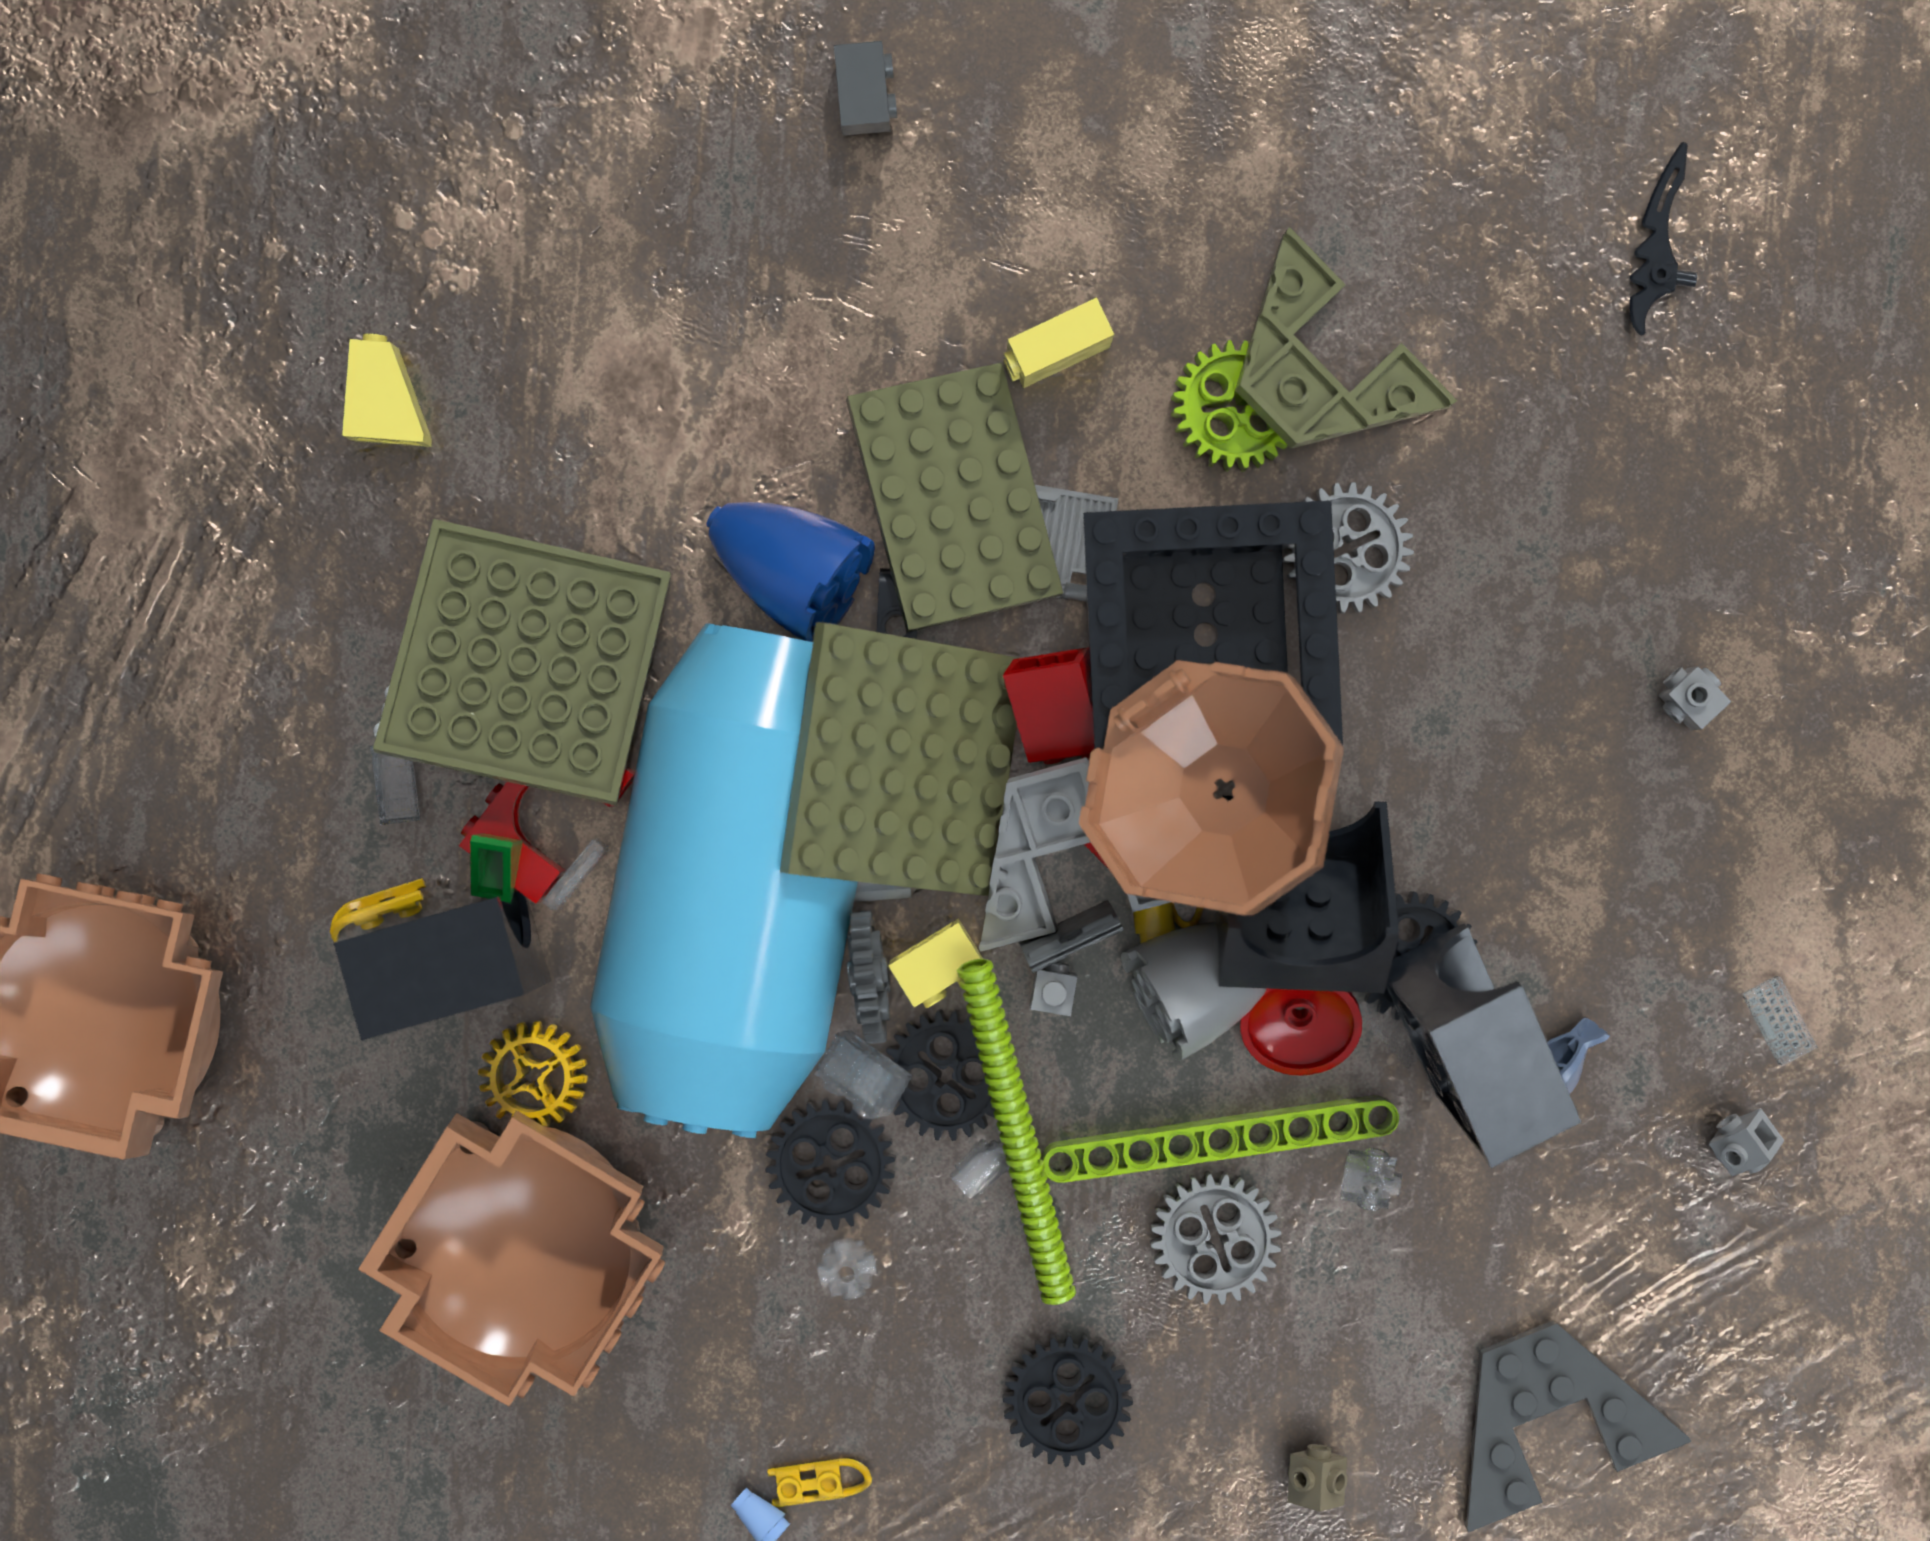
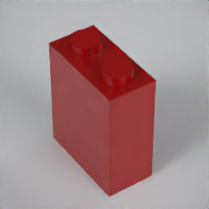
M1089 647L1013 659L1004 672L1003 678L1028 763L1042 761L1044 764H1054L1066 757L1073 756L1090 759L1091 752L1094 751Z

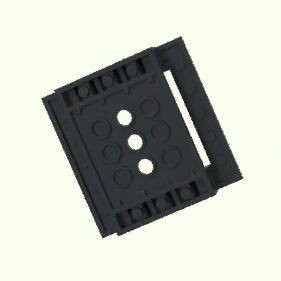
M1331 500L1083 512L1094 750L1097 748L1104 749L1110 710L1177 660L1200 664L1208 663L1211 665L1217 662L1243 666L1249 669L1288 674L1282 550L1289 545H1294L1301 688L1343 745ZM1207 584L1213 589L1214 600L1209 606L1202 607L1193 601L1192 591L1196 585ZM1209 624L1215 629L1216 640L1211 646L1204 647L1195 641L1194 631L1198 625Z

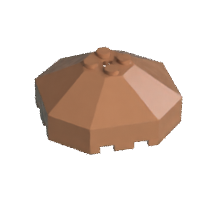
M1177 660L1110 710L1104 749L1097 748L1091 752L1086 778L1089 786L1085 807H1081L1078 824L1126 894L1254 916L1323 867L1344 747L1296 679L1287 673L1249 669L1243 666L1214 662L1212 665ZM1221 779L1225 783L1231 781L1235 783L1236 787L1231 791L1234 798L1230 801L1224 797L1217 799L1214 795L1218 791L1216 783Z

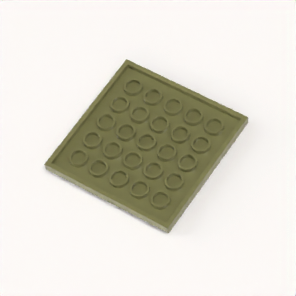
M433 519L373 746L374 752L617 806L671 580V572Z
M816 622L780 872L988 896L1017 726L1003 674L1012 660L1019 657Z

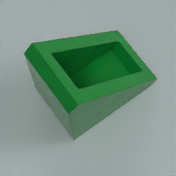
M484 833L472 835L470 840L471 896L487 899L500 897V901L511 903L523 843L522 840Z

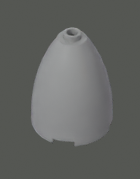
M1216 922L1174 930L1147 940L1121 954L1123 969L1126 973L1130 971L1133 973L1134 978L1131 981L1135 991L1132 994L1144 1018L1161 1044L1170 1042L1175 1048L1171 1053L1177 1061L1189 1057L1227 1032L1255 1006L1266 991L1264 988L1219 987V947Z

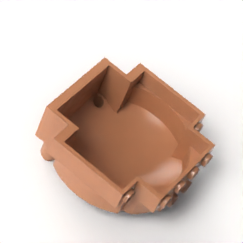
M37 873L36 880L20 879L11 918L0 916V1133L123 1160L149 1155L154 1135L163 1128L164 1116L175 1119L189 1117L195 1089L202 1081L213 1059L220 1030L221 1010L218 991L223 971L211 969L212 961L198 958L199 946L190 936L195 915L182 912L183 904L158 899L157 905H154L155 897L119 890L115 897V888L77 882L76 889L61 886L63 878Z
M517 1110L500 1136L490 1132L485 1124L478 1121H470L456 1113L358 1269L401 1295L379 1331L508 1407L516 1395L523 1399L535 1380V1376L530 1374V1372L574 1397L580 1386L587 1389L600 1369V1366L596 1365L595 1362L602 1351L610 1353L622 1333L620 1329L624 1323L623 1317L626 1315L632 1318L644 1298L642 1294L645 1290L643 1285L646 1280L654 1283L665 1265V1261L660 1259L664 1246L642 1234L639 1221L635 1219L645 1203L644 1200L640 1199L643 1186L615 1170L607 1159L584 1141L558 1129L542 1126Z

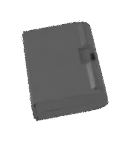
M1107 900L1058 923L1055 933L1020 941L1019 944L1032 973H1035L1085 947H1090L1124 931L1113 907Z

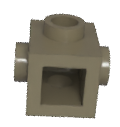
M1319 1444L1308 1445L1307 1450L1290 1454L1287 1502L1318 1512L1344 1506L1345 1489L1348 1482L1346 1473L1347 1457L1331 1453V1447Z

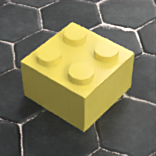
M958 918L891 959L888 966L913 1007L923 1003L925 1008H929L946 997L947 992L945 988L955 982H958L960 986V981L963 978L958 977L957 969L962 964L975 959H983Z

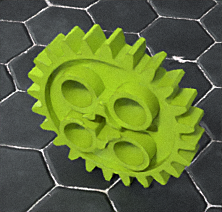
M1228 340L1224 345L1222 353L1214 343L1208 349L1209 358L1199 351L1194 357L1197 366L1187 362L1183 371L1188 377L1179 376L1175 381V385L1183 391L1174 392L1171 396L1172 401L1181 404V406L1173 409L1171 417L1182 418L1183 420L1175 428V432L1182 433L1187 431L1189 434L1183 446L1187 447L1195 443L1198 446L1194 456L1196 459L1206 452L1210 455V467L1221 459L1223 460L1224 470L1227 472L1235 461H1237L1241 472H1245L1249 467L1250 459L1257 468H1260L1264 464V455L1272 461L1279 455L1275 446L1281 449H1285L1288 446L1268 424L1267 431L1265 432L1254 430L1250 424V416L1259 415L1235 391L1249 346L1246 340H1244L1238 350H1235L1232 341ZM1211 380L1219 383L1222 387L1223 395L1219 397L1210 395L1206 391L1205 382ZM1232 399H1235L1236 404L1239 406L1247 405L1240 413H1237L1236 407H1226ZM1201 407H1218L1220 409L1213 412H1203ZM1210 421H1223L1227 425L1228 435H1216L1211 430Z

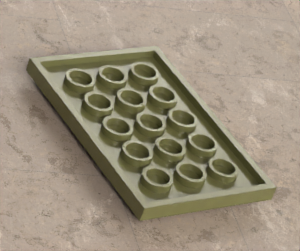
M1002 362L847 396L846 403L906 632L1059 597L1063 594Z

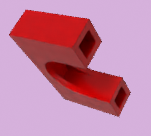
M627 766L618 802L634 780L635 772ZM506 782L504 786L498 783L485 799L489 806L479 818L477 815H474L462 829L460 834L465 838L459 844V847L470 854L472 835L482 833L522 840L514 888L535 904L542 903L566 870L531 844L521 829L519 808L524 794L530 787ZM604 803V804L607 805L608 807H615V806H616V805H611V804Z

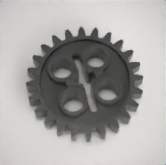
M871 910L852 912L850 918L851 934H848L850 961L846 962L850 993L854 996L857 1023L862 1025L866 1044L882 1043L887 1041L886 1025L887 1021L890 1020L888 992H891L888 965L886 958H883L880 930L875 931V922L873 921Z

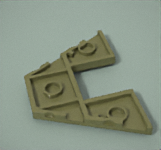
M1289 227L1282 235L1235 391L1291 449L1451 407L1457 401L1454 396L1402 343L1349 392L1296 338L1294 334L1341 291L1345 284Z

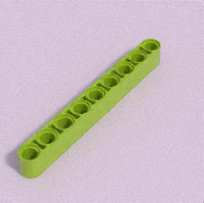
M1370 1095L1056 1141L1050 1143L1044 1149L1042 1161L1044 1163V1172H1046L1050 1180L1056 1183H1066L1382 1137L1391 1134L1397 1128L1399 1113L1397 1108L1386 1098L1379 1095ZM1385 1106L1387 1109L1386 1120L1379 1125L1370 1124V1111L1374 1107ZM1336 1112H1345L1348 1116L1347 1125L1339 1131L1330 1130V1117ZM1298 1117L1306 1118L1308 1121L1306 1133L1299 1137L1291 1136L1289 1133L1290 1123ZM1258 1123L1268 1125L1269 1134L1264 1141H1250L1249 1131L1251 1127ZM1217 1129H1224L1229 1132V1141L1221 1148H1214L1209 1145V1137ZM1177 1135H1185L1190 1139L1188 1150L1181 1154H1175L1169 1150L1171 1139ZM1137 1141H1145L1150 1145L1148 1156L1141 1160L1133 1159L1129 1155L1131 1145ZM1099 1146L1108 1148L1111 1151L1109 1161L1101 1166L1094 1165L1089 1161L1090 1152ZM1058 1152L1066 1153L1071 1157V1164L1064 1171H1056L1049 1166L1050 1158Z

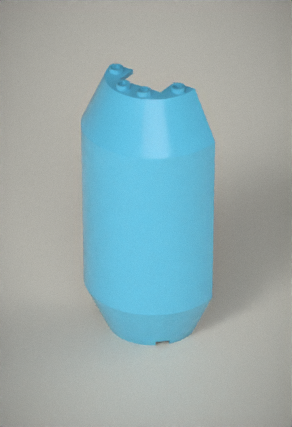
M705 623L648 704L590 1003L613 1099L617 1102V1108L629 1112L643 1113V1121L668 1125V1120L683 1123L682 1129L692 1133L706 1134L707 1128L732 1130V1134L741 1137L756 1138L757 1131L769 1130L825 1053L858 882L780 872L813 642Z

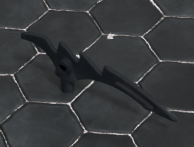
M1686 142L1680 143L1670 158L1648 203L1642 225L1645 228L1652 229L1653 233L1634 251L1636 257L1647 260L1630 276L1631 282L1644 287L1643 290L1630 297L1629 305L1631 322L1639 335L1646 333V316L1650 307L1657 299L1674 292L1676 286L1695 287L1697 282V271L1678 270V262H1676L1672 253L1668 233L1671 205L1677 190L1685 179L1688 148ZM1674 169H1677L1678 174L1667 193L1661 212H1658L1657 208L1662 193Z

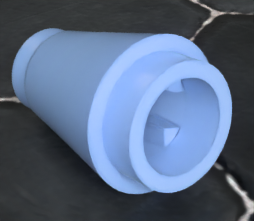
M748 1488L731 1504V1507L736 1511L735 1513L755 1541H776L790 1525L784 1518L786 1513L755 1493H752Z

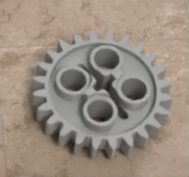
M1352 482L1349 484L1346 493H1343L1339 483H1335L1332 485L1331 496L1323 488H1320L1316 491L1318 501L1331 500L1334 550L1343 545L1342 538L1346 543H1350L1373 531H1378L1380 534L1378 538L1354 549L1351 552L1353 558L1348 553L1334 558V564L1341 565L1347 572L1345 584L1342 586L1336 585V602L1339 613H1345L1349 603H1352L1356 613L1361 612L1363 600H1366L1374 608L1378 606L1377 593L1386 599L1392 596L1387 586L1388 584L1397 587L1402 586L1403 582L1396 575L1397 571H1410L1411 567L1401 561L1402 557L1414 554L1413 550L1403 547V542L1412 538L1413 534L1401 533L1400 527L1408 519L1400 518L1395 520L1393 515L1399 505L1395 504L1389 508L1383 506L1387 496L1385 493L1376 499L1371 498L1372 486L1368 485L1361 494H1357L1356 483ZM1306 497V498L1303 500V502L1314 501V500H1312V499L1309 498V497ZM1351 511H1358L1365 517L1366 527L1363 531L1356 532L1348 526L1347 516ZM1289 545L1287 548L1292 549V554L1282 560L1283 563H1294L1295 566L1294 545ZM1368 547H1375L1383 554V563L1380 568H1372L1366 563L1364 556ZM1295 569L1287 575L1288 578L1296 577Z
M1206 1172L1205 1183L1199 1184L1192 1175L1190 1176L1191 1188L1186 1190L1179 1183L1175 1184L1179 1194L1176 1199L1167 1194L1163 1196L1169 1206L1168 1210L1155 1209L1156 1215L1163 1221L1162 1223H1155L1150 1226L1151 1231L1160 1235L1159 1238L1150 1241L1151 1248L1162 1250V1252L1154 1257V1261L1156 1264H1168L1161 1272L1162 1277L1167 1279L1175 1275L1176 1278L1172 1285L1174 1290L1178 1291L1184 1285H1187L1186 1295L1190 1300L1200 1291L1204 1304L1209 1303L1212 1294H1217L1221 1305H1224L1226 1293L1232 1292L1236 1300L1240 1301V1288L1245 1286L1250 1292L1255 1293L1252 1280L1256 1277L1266 1282L1268 1279L1262 1268L1264 1266L1269 1268L1276 1267V1263L1268 1255L1269 1253L1281 1251L1278 1244L1271 1242V1238L1280 1236L1281 1231L1279 1228L1270 1227L1269 1224L1278 1217L1275 1212L1263 1213L1270 1202L1266 1197L1255 1201L1259 1191L1255 1185L1243 1191L1244 1179L1242 1177H1239L1233 1185H1230L1229 1176L1226 1172L1222 1173L1219 1182H1214L1211 1173ZM1224 1203H1233L1237 1206V1214L1230 1221H1221L1217 1218V1210ZM1202 1205L1208 1206L1214 1226L1218 1233L1222 1235L1220 1242L1230 1264L1229 1271L1223 1270L1213 1243L1208 1241L1211 1239V1235L1200 1210ZM1188 1217L1198 1219L1200 1227L1196 1233L1187 1236L1179 1232V1225L1182 1220ZM1244 1240L1251 1243V1252L1245 1258L1238 1259L1231 1255V1249L1236 1242ZM1201 1255H1209L1214 1258V1265L1208 1272L1200 1273L1193 1269L1194 1261Z

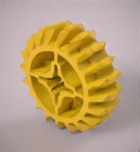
M541 1021L533 1022L531 1033H529L525 1022L517 1024V1036L510 1028L504 1029L502 1037L505 1043L497 1038L492 1039L489 1043L497 1054L485 1052L481 1057L485 1062L492 1065L491 1067H482L478 1070V1075L490 1077L489 1082L479 1086L481 1092L490 1090L493 1092V1096L488 1098L485 1104L490 1107L498 1102L502 1106L496 1112L498 1119H501L508 1112L512 1113L513 1116L517 1110L534 1121L537 1118L542 1126H550L549 1114L557 1123L562 1122L565 1116L561 1108L570 1113L574 1112L577 1108L575 1102L569 1097L582 1099L585 1095V1092L581 1088L576 1087L575 1084H583L588 1081V1075L576 1073V1069H581L587 1065V1060L579 1059L574 1061L572 1056L581 1050V1046L576 1044L568 1049L564 1045L571 1037V1034L568 1032L561 1035L559 1039L554 1038L557 1032V1025L551 1024L545 1034H542ZM522 1044H539L550 1049L555 1055L548 1059L540 1060L535 1058L530 1050L526 1051ZM512 1052L515 1057L513 1063L516 1067V1076L512 1082L505 1085L503 1066L508 1054ZM546 1065L549 1066L538 1077L537 1082L539 1085H535V1080L531 1083L527 1081L522 1085H518V1082L526 1078L525 1075L530 1072L528 1066H531L532 1070L535 1068L541 1069ZM562 1065L564 1085L559 1097L555 1099L552 1094L554 1089L550 1083V1075L554 1069ZM521 1091H527L537 1101L541 1100L544 1106L532 1107L524 1105L514 1099L512 1095Z

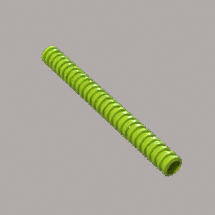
M975 959L962 964L957 969L958 977L963 978L960 981L961 989L966 990L963 993V997L966 1002H969L966 1005L968 1013L972 1014L969 1017L971 1025L975 1026L972 1032L973 1036L977 1038L975 1041L976 1047L980 1049L978 1055L979 1059L983 1061L981 1065L982 1071L987 1073L984 1079L986 1084L989 1085L987 1088L988 1094L992 1096L990 1102L992 1107L995 1108L993 1114L995 1119L998 1120L996 1125L998 1131L1001 1132L999 1135L1000 1140L1004 1143L1002 1148L1004 1154L1007 1155L1005 1158L1006 1164L1010 1166L1008 1172L1010 1177L1013 1178L1011 1181L1012 1187L1016 1189L1014 1195L1016 1200L1019 1201L1017 1207L1022 1212L1020 1218L1021 1222L1024 1223L1023 1230L1027 1235V1245L1030 1246L1029 1253L1033 1258L1032 1265L1036 1269L1035 1276L1039 1280L1038 1288L1042 1292L1040 1296L1045 1304L1059 1305L1071 1300L1076 1294V1289L1072 1285L1073 1277L1069 1273L1071 1270L1070 1265L1066 1262L1068 1259L1067 1254L1063 1251L1065 1245L1063 1240H1061L1062 1234L1058 1228V1219L1055 1217L1056 1210L1052 1206L1053 1198L1049 1194L1050 1187L1046 1183L1047 1175L1043 1171L1044 1163L1040 1160L1042 1155L1040 1149L1037 1148L1039 1143L1037 1137L1034 1136L1036 1131L1034 1126L1031 1125L1033 1120L1031 1114L1028 1113L1030 1110L1029 1104L1025 1102L1027 1096L1025 1091L1021 1090L1024 1084L1022 1079L1019 1078L1021 1075L1020 1069L1016 1067L1018 1061L1017 1057L1013 1055L1015 1049L1013 1044L1009 1043L1012 1037L1010 1032L1006 1031L1009 1025L1007 1020L1003 1019L1006 1014L1004 1008H1001L1003 1004L1002 998L997 996L1000 990L999 986L994 984L997 980L995 973L991 972L994 966L990 960Z

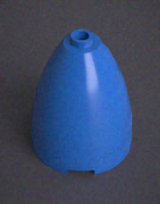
M762 502L727 503L723 507L717 506L710 514L706 524L710 528L708 535L719 559L742 591L782 628L800 640L813 642L816 622L835 625L840 623L855 600L851 596L859 584L860 572L864 575L869 572L874 557L875 545L868 537L822 515L785 505Z

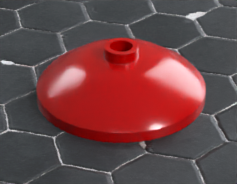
M1266 989L1264 995L1255 1006L1240 1019V1032L1243 1043L1249 1053L1267 1068L1288 1075H1313L1336 1067L1351 1055L1361 1037L1362 1015L1359 1004L1351 992ZM1297 1007H1304V1009H1302V1010H1297V1009H1295V1008H1297Z

